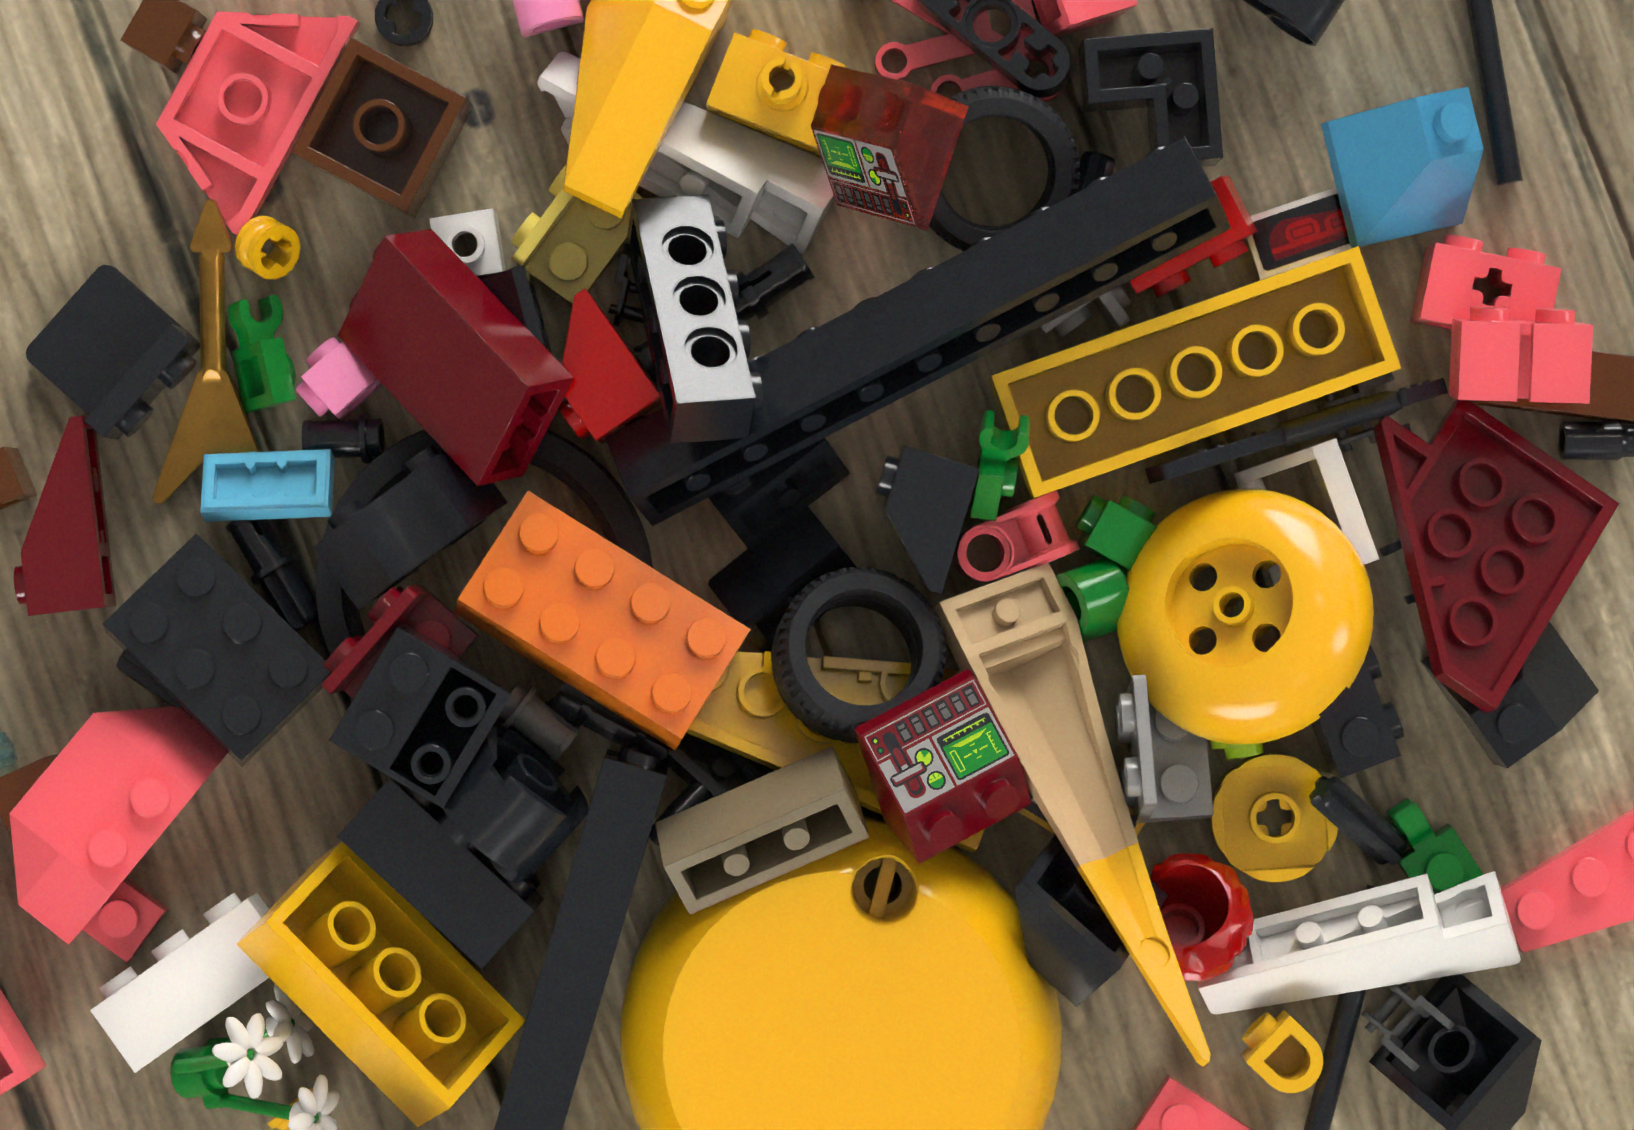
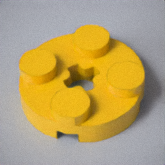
M1265 753L1243 760L1222 775L1219 785L1212 796L1214 815L1209 819V824L1216 846L1231 865L1254 879L1267 882L1294 880L1315 868L1314 865L1322 860L1326 851L1331 849L1338 834V828L1310 803L1309 795L1315 789L1314 782L1322 777L1318 771L1296 757L1280 753ZM1272 799H1278L1281 809L1291 811V822L1282 823L1280 825V834L1269 835L1267 826L1257 824L1256 820L1257 812L1266 810L1267 801Z

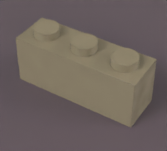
M833 746L655 823L663 867L689 914H693L869 838L858 794Z

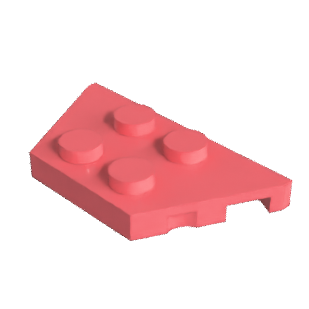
M216 12L156 125L172 148L182 158L188 167V171L202 191L210 199L217 201L221 214L226 221L225 224L235 235H238L242 226L250 219L257 217L351 37H354L360 26L358 20L350 16L340 15L334 18L303 17L298 14L279 13L250 15L248 12Z

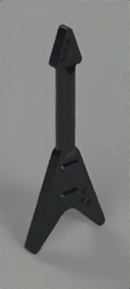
M1444 378L1431 382L1426 380L1421 385H1418V383L1410 385L1411 388L1408 389L1403 387L1399 391H1382L1281 422L1267 432L1264 429L1251 432L1248 438L1225 444L1223 441L1212 444L1210 449H1201L1195 451L1192 455L1146 468L1145 471L1149 484L1169 480L1271 447L1294 446L1375 421L1385 416H1391L1405 406L1447 394L1448 390Z

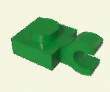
M270 295L258 300L261 312L260 322L254 320L251 316L247 299L234 302L228 307V319L237 335L240 347L237 350L231 351L245 414L268 410L296 400L294 364L289 355L286 354L283 337L273 338L275 330L280 326L283 319V308L277 295Z
M987 410L983 414L979 436L980 450L976 466L980 470L973 490L971 518L996 521L1001 496L1013 497L1018 470V459L1013 457L1023 454L1028 448L1031 426L1029 416L1021 415L1018 427L1014 430L1006 431L995 427V411Z
M1408 797L1386 811L1398 831L1406 838L1407 844L1410 849L1401 854L1402 860L1398 863L1407 879L1427 874L1435 895L1484 875L1454 828L1446 824L1433 833L1420 808L1414 801L1411 802Z

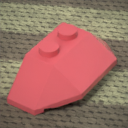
M167 706L93 713L9 813L18 905L69 945L227 755V752L182 708Z

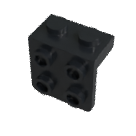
M102 265L95 270L30 343L26 350V357L37 370L88 414L84 421L102 437L119 440L123 434L127 437L132 436L144 425L154 411L150 404L166 386L170 389L175 388L191 372L197 362L192 356L200 349V342L116 267Z

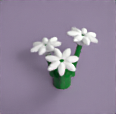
M275 983L274 992L277 1001L270 1000L266 1002V1008L271 1015L266 1019V1024L261 1013L251 1017L247 1028L237 1018L228 1017L225 1023L228 1037L208 1039L206 1045L179 1049L172 1059L170 1075L175 1091L181 1097L187 1099L202 1097L207 1109L230 1108L289 1120L288 1127L290 1130H338L336 1120L330 1117L329 1114L337 1107L340 1094L334 1090L328 1092V1080L325 1075L320 1074L317 1077L313 1092L305 1087H301L298 1093L299 1101L295 1102L293 1106L255 1099L262 1092V1076L273 1081L282 1078L280 1067L268 1056L276 1053L283 1046V1042H287L289 1056L294 1064L301 1060L302 1053L306 1057H310L315 1051L312 1040L307 1031L314 1027V1022L307 1015H302V1010ZM244 1077L245 1087L251 1098L229 1094L228 1088L239 1083Z

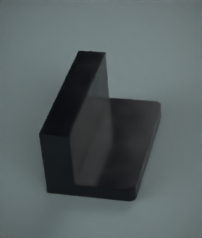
M807 506L751 551L749 549L744 551L709 580L708 585L733 619L751 629L747 636L764 653L765 651L772 652V644L777 627L792 600L805 586L826 573L843 568L857 567Z

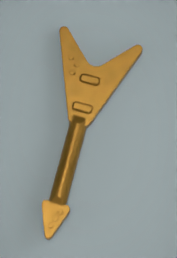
M214 199L205 202L190 243L191 251L199 252L201 370L194 379L152 496L153 501L157 504L165 502L203 463L204 454L261 452L232 376L226 369L224 253L233 249V243L218 203Z

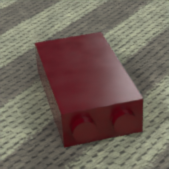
M432 229L384 236L382 242L374 251L372 264L359 291L350 302L349 312L337 335L477 486L524 475L574 379L566 368Z

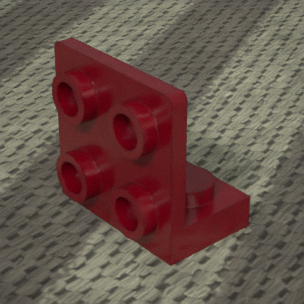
M422 584L408 586L405 590L401 586L397 589L392 587L367 614V617L375 624L363 638L359 635H356L354 638L347 637L323 664L331 674L321 686L330 694L344 690L354 699L396 628L402 622L460 657L480 635Z

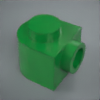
M1094 494L1087 502L1076 523V528L1083 531L1078 542L1079 546L1100 559H1110L1117 566L1125 570H1131L1141 549L1157 528L1151 523L1156 513L1141 503L1123 495L1118 504L1111 500H1104Z
M1107 558L1096 560L1056 576L1077 617L1083 643L1117 631V622L1128 596L1129 587L1126 581V570Z

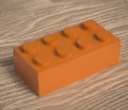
M530 491L526 492L457 599L455 614L674 751L751 630Z

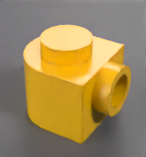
M1284 1009L1276 1018L1269 1012L1262 1014L1250 1025L1241 1038L1248 1047L1240 1056L1271 1087L1285 1093L1304 1091L1311 1087L1321 1074L1323 1054L1319 1044Z

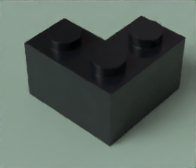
M1213 28L1083 39L1078 48L1083 113L1147 107L1150 151L1158 147L1168 146L1186 137L1202 167L1215 166L1223 159Z

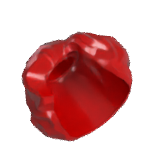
M1178 853L1170 855L1163 863L1154 866L1149 878L1168 894V897L1160 907V912L1184 981H1207L1228 971L1234 964L1235 956L1242 953L1246 947V939L1252 934L1254 922L1249 892L1239 881L1238 875L1233 868L1214 861L1204 854Z

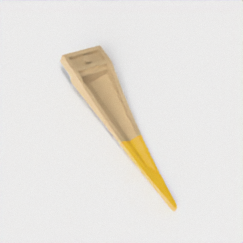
M1049 562L940 601L934 610L943 628L945 640L960 668L956 674L969 669L975 676L1019 757L1028 791L1195 1061L1204 1067L1209 1063L1211 1054L1168 936L1136 837L1105 730L1078 620Z

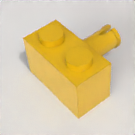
M751 29L749 37L734 32L706 102L707 111L822 157L814 130L835 135L854 87V79L844 76L847 66L832 58L811 52L808 61L786 53L784 50L787 42L757 29Z

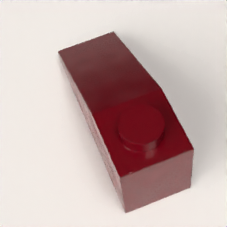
M72 416L68 419L20 552L22 566H15L14 568L16 598L19 604L27 605L28 616L117 606L97 433L95 429L84 421L88 416Z

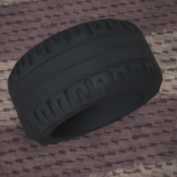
M982 86L951 96L938 105L924 120L911 147L908 162V179L914 203L929 227L953 247L966 251L978 240L993 237L1026 220L1034 211L1044 207H1051L1076 194L1080 183V160L1070 130L1062 118L1049 105L1037 97L1017 89L1003 86ZM989 116L1014 119L1029 128L1040 141L1048 164L1047 182L1037 204L1022 218L1001 226L979 225L960 216L946 200L939 178L941 156L950 138L967 123Z
M870 567L838 569L810 582L795 596L777 627L772 644L771 661L774 681L787 708L806 727L829 739L847 743H859L854 728L941 683L946 665L945 635L938 615L934 608L931 607L930 602L920 591L915 589V586L905 579L898 578L893 573ZM857 606L878 612L890 620L904 637L910 654V676L904 688L891 700L876 705L847 703L827 692L812 674L805 651V641L809 629L820 615L835 608Z

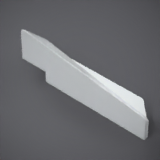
M1495 871L1435 895L1428 875L1424 874L1254 919L1252 934L1246 939V947L1242 953L1235 956L1232 967L1223 974L1207 981H1197L1209 1011L1217 1015L1518 964L1521 958Z

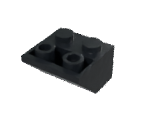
M402 622L388 641L329 741L444 808L512 694L457 654Z

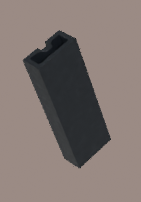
M632 744L630 748L621 746L620 752L607 749L494 1130L563 1129L668 773L667 766L657 764L658 756L640 751V748Z

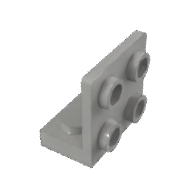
M1132 675L1127 692L1118 696V705L1114 707L1117 744L1128 743L1129 758H1124V768L1120 769V783L1127 806H1134L1135 824L1210 819L1213 817L1214 812L1207 739L1183 730L1159 713L1148 702L1146 675Z

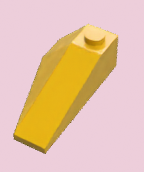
M732 0L590 1L585 14L581 59L578 68L577 90L563 185L564 192L622 219L724 26Z

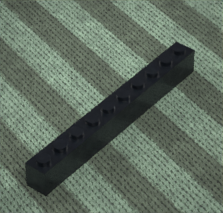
M1184 137L1168 146L1158 147L1150 151L1143 159L1110 176L1092 181L1082 191L1051 207H1044L1034 211L1026 220L1001 233L978 240L968 250L935 267L920 270L910 280L877 297H870L859 302L852 310L819 327H812L803 331L796 339L763 356L747 360L749 371L759 372L763 389L762 409L760 411H753L748 438L670 444L664 413L661 408L649 415L631 420L621 430L605 437L629 498L648 522L654 526L1231 229L1230 223L1213 186L1188 140Z

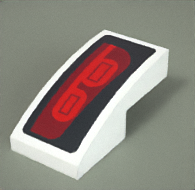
M1336 187L1250 216L1258 232L1248 237L1247 240L1260 280L1351 249Z

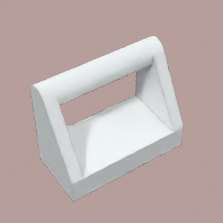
M1336 438L1325 440L1234 473L1239 489L1266 490L1262 477L1309 462L1328 518L1350 540L1364 565L1379 560ZM1277 564L1268 569L1273 586L1277 584L1281 575L1280 567Z

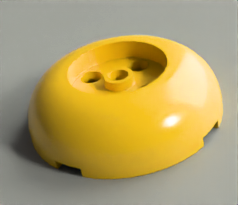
M1240 488L1208 494L1185 504L1165 517L1146 541L1131 570H1126L1129 592L1117 622V634L1125 665L1131 678L1132 675H1146L1148 702L1165 718L1183 730L1198 737L1227 744H1255L1277 740L1294 734L1321 718L1319 714L1334 702L1345 687L1349 689L1356 679L1364 663L1373 630L1374 609L1370 581L1365 566L1350 540L1333 521L1306 502L1290 495L1263 489ZM1277 564L1281 571L1277 584L1270 588L1259 587L1255 579L1257 570L1262 569L1266 571ZM1208 567L1215 568L1217 580L1214 586L1206 591L1196 590L1194 588V581L1199 572ZM1244 600L1242 612L1235 617H1228L1231 607L1236 608L1235 603ZM1270 626L1276 627L1280 631L1281 637L1267 652L1259 651L1255 641L1263 637ZM1211 629L1216 634V646L1207 654H1196L1193 649L1200 640L1198 631Z

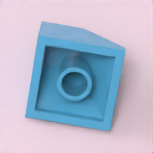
M1469 87L1419 96L1321 124L1351 248L1463 224L1484 150Z

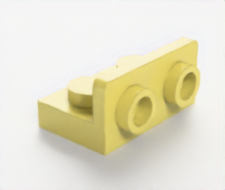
M565 165L548 190V192L555 196L553 202L542 217L532 212L512 238L511 244L517 247L518 250L511 259L519 266L524 265L531 275L573 305L574 295L584 288L590 292L624 243H626L632 200L621 219L564 192ZM635 193L632 199H643V197Z

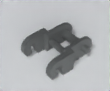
M1390 372L1353 385L1351 387L1354 394L1336 399L1334 392L1325 395L1327 403L1318 405V411L1366 397V389L1395 380L1393 373ZM1371 422L1362 424L1363 431L1351 435L1348 429L1336 432L1338 445H1342L1344 452L1353 450L1351 442L1365 437L1369 438L1370 444L1376 443ZM1409 423L1402 425L1409 431H1412Z
M1406 983L1401 984L1399 988L1396 985H1391L1388 987L1393 992L1373 1015L1367 1011L1362 1012L1361 1015L1369 1021L1364 1028L1371 1034L1376 1028L1385 1035L1380 1040V1043L1415 1072L1419 1065L1401 1050L1403 1042L1399 1039L1400 1035L1419 1014L1423 1018L1432 1015L1449 1031L1455 1024L1423 996L1419 995L1415 1001L1406 994L1411 989ZM1402 1001L1406 1002L1411 1009L1392 1031L1388 1030L1383 1023Z

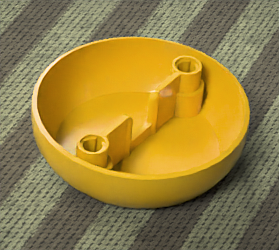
M864 816L869 838L693 914H689L678 892L674 891L653 919L640 943L627 978L620 1019V1055L624 1084L640 1130H1043L1056 1094L1062 1062L1063 1025L1058 990L1029 965L1017 902L990 872L954 846L919 864L884 819ZM881 866L871 901V896L865 890L864 880L871 870ZM896 871L901 878V886L893 897L888 898Z

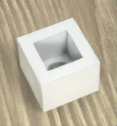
M493 208L429 218L431 229L480 280L506 271L498 215ZM465 233L474 235L478 242L476 251L468 257L459 256L454 248L456 239Z

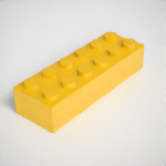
M1359 246L994 374L988 378L1006 431H1011L1018 427L1021 415L1029 416L1031 426L1028 448L1023 454L1015 458L1018 459V466L1029 498L1032 499L1401 369V365Z

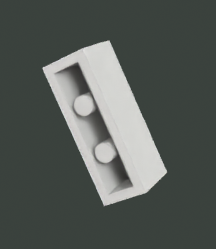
M234 892L203 914L210 924L204 930L189 939L182 929L152 950L151 953L158 961L152 967L138 976L130 966L99 988L106 999L90 1011L134 1073L269 978L236 945L269 910L258 893L241 902Z

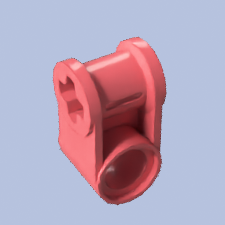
M1058 491L1041 495L1004 510L1005 514L997 516L996 521L987 520L962 532L959 535L953 555V562L958 572L968 580L988 582L1025 568L1028 570L1080 550L1078 541L1069 538L1056 503L1060 500ZM1037 517L1039 518V521H1040V523H1041V526H1042V528H1043V531H1044V533H1045V536H1046V538H1047L1048 543H1046V540H1045V538H1044V535H1043L1042 530H1041V528H1040V525H1039V523H1038ZM978 535L990 537L999 547V561L988 572L976 570L967 559L968 544Z

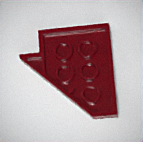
M1455 400L1428 443L1389 416L1381 418L1374 426L1373 431L1434 678L1488 714L1498 708L1620 503L1470 400Z

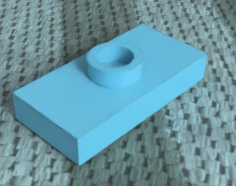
M331 449L204 454L200 513L205 522L331 517L333 511L335 467L333 453Z

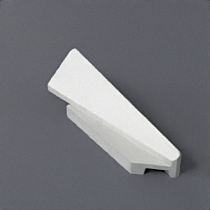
M559 52L540 75L537 84L541 91H547L554 95L566 118L561 131L569 145L577 90L578 68L581 58L566 52ZM683 101L639 186L660 197L709 195L714 220H723L726 233L739 238L751 219L785 244L790 245L793 243L798 252L803 255L830 208L835 194L837 195L834 183L842 185L844 180L829 177L822 158Z

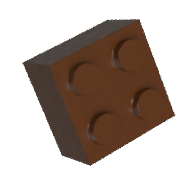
M351 37L292 153L312 166L415 219L474 106L467 97Z

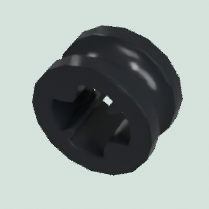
M399 0L378 1L375 8V23L378 31L386 40L398 46H412L422 42L429 35L433 26L434 13L428 0H412V10L422 15V21L417 30L409 26L411 34L408 35L396 34V24L387 19L388 10L392 5L400 9Z

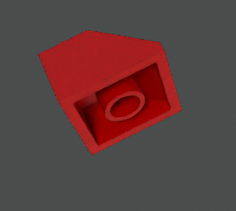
M585 288L574 295L562 365L574 379L565 395L567 400L561 403L558 409L579 438L585 440L592 435L596 441L604 444L606 443L605 437L621 430L631 420L646 415L661 404L658 389L593 296Z

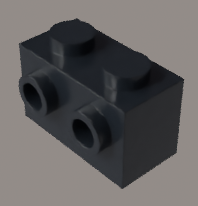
M1369 645L1364 663L1350 688L1345 687L1334 702L1319 714L1321 718L1312 723L1329 773L1339 778L1401 756L1396 740L1404 738V731L1391 702L1382 704L1373 680L1381 678L1382 673L1371 645Z

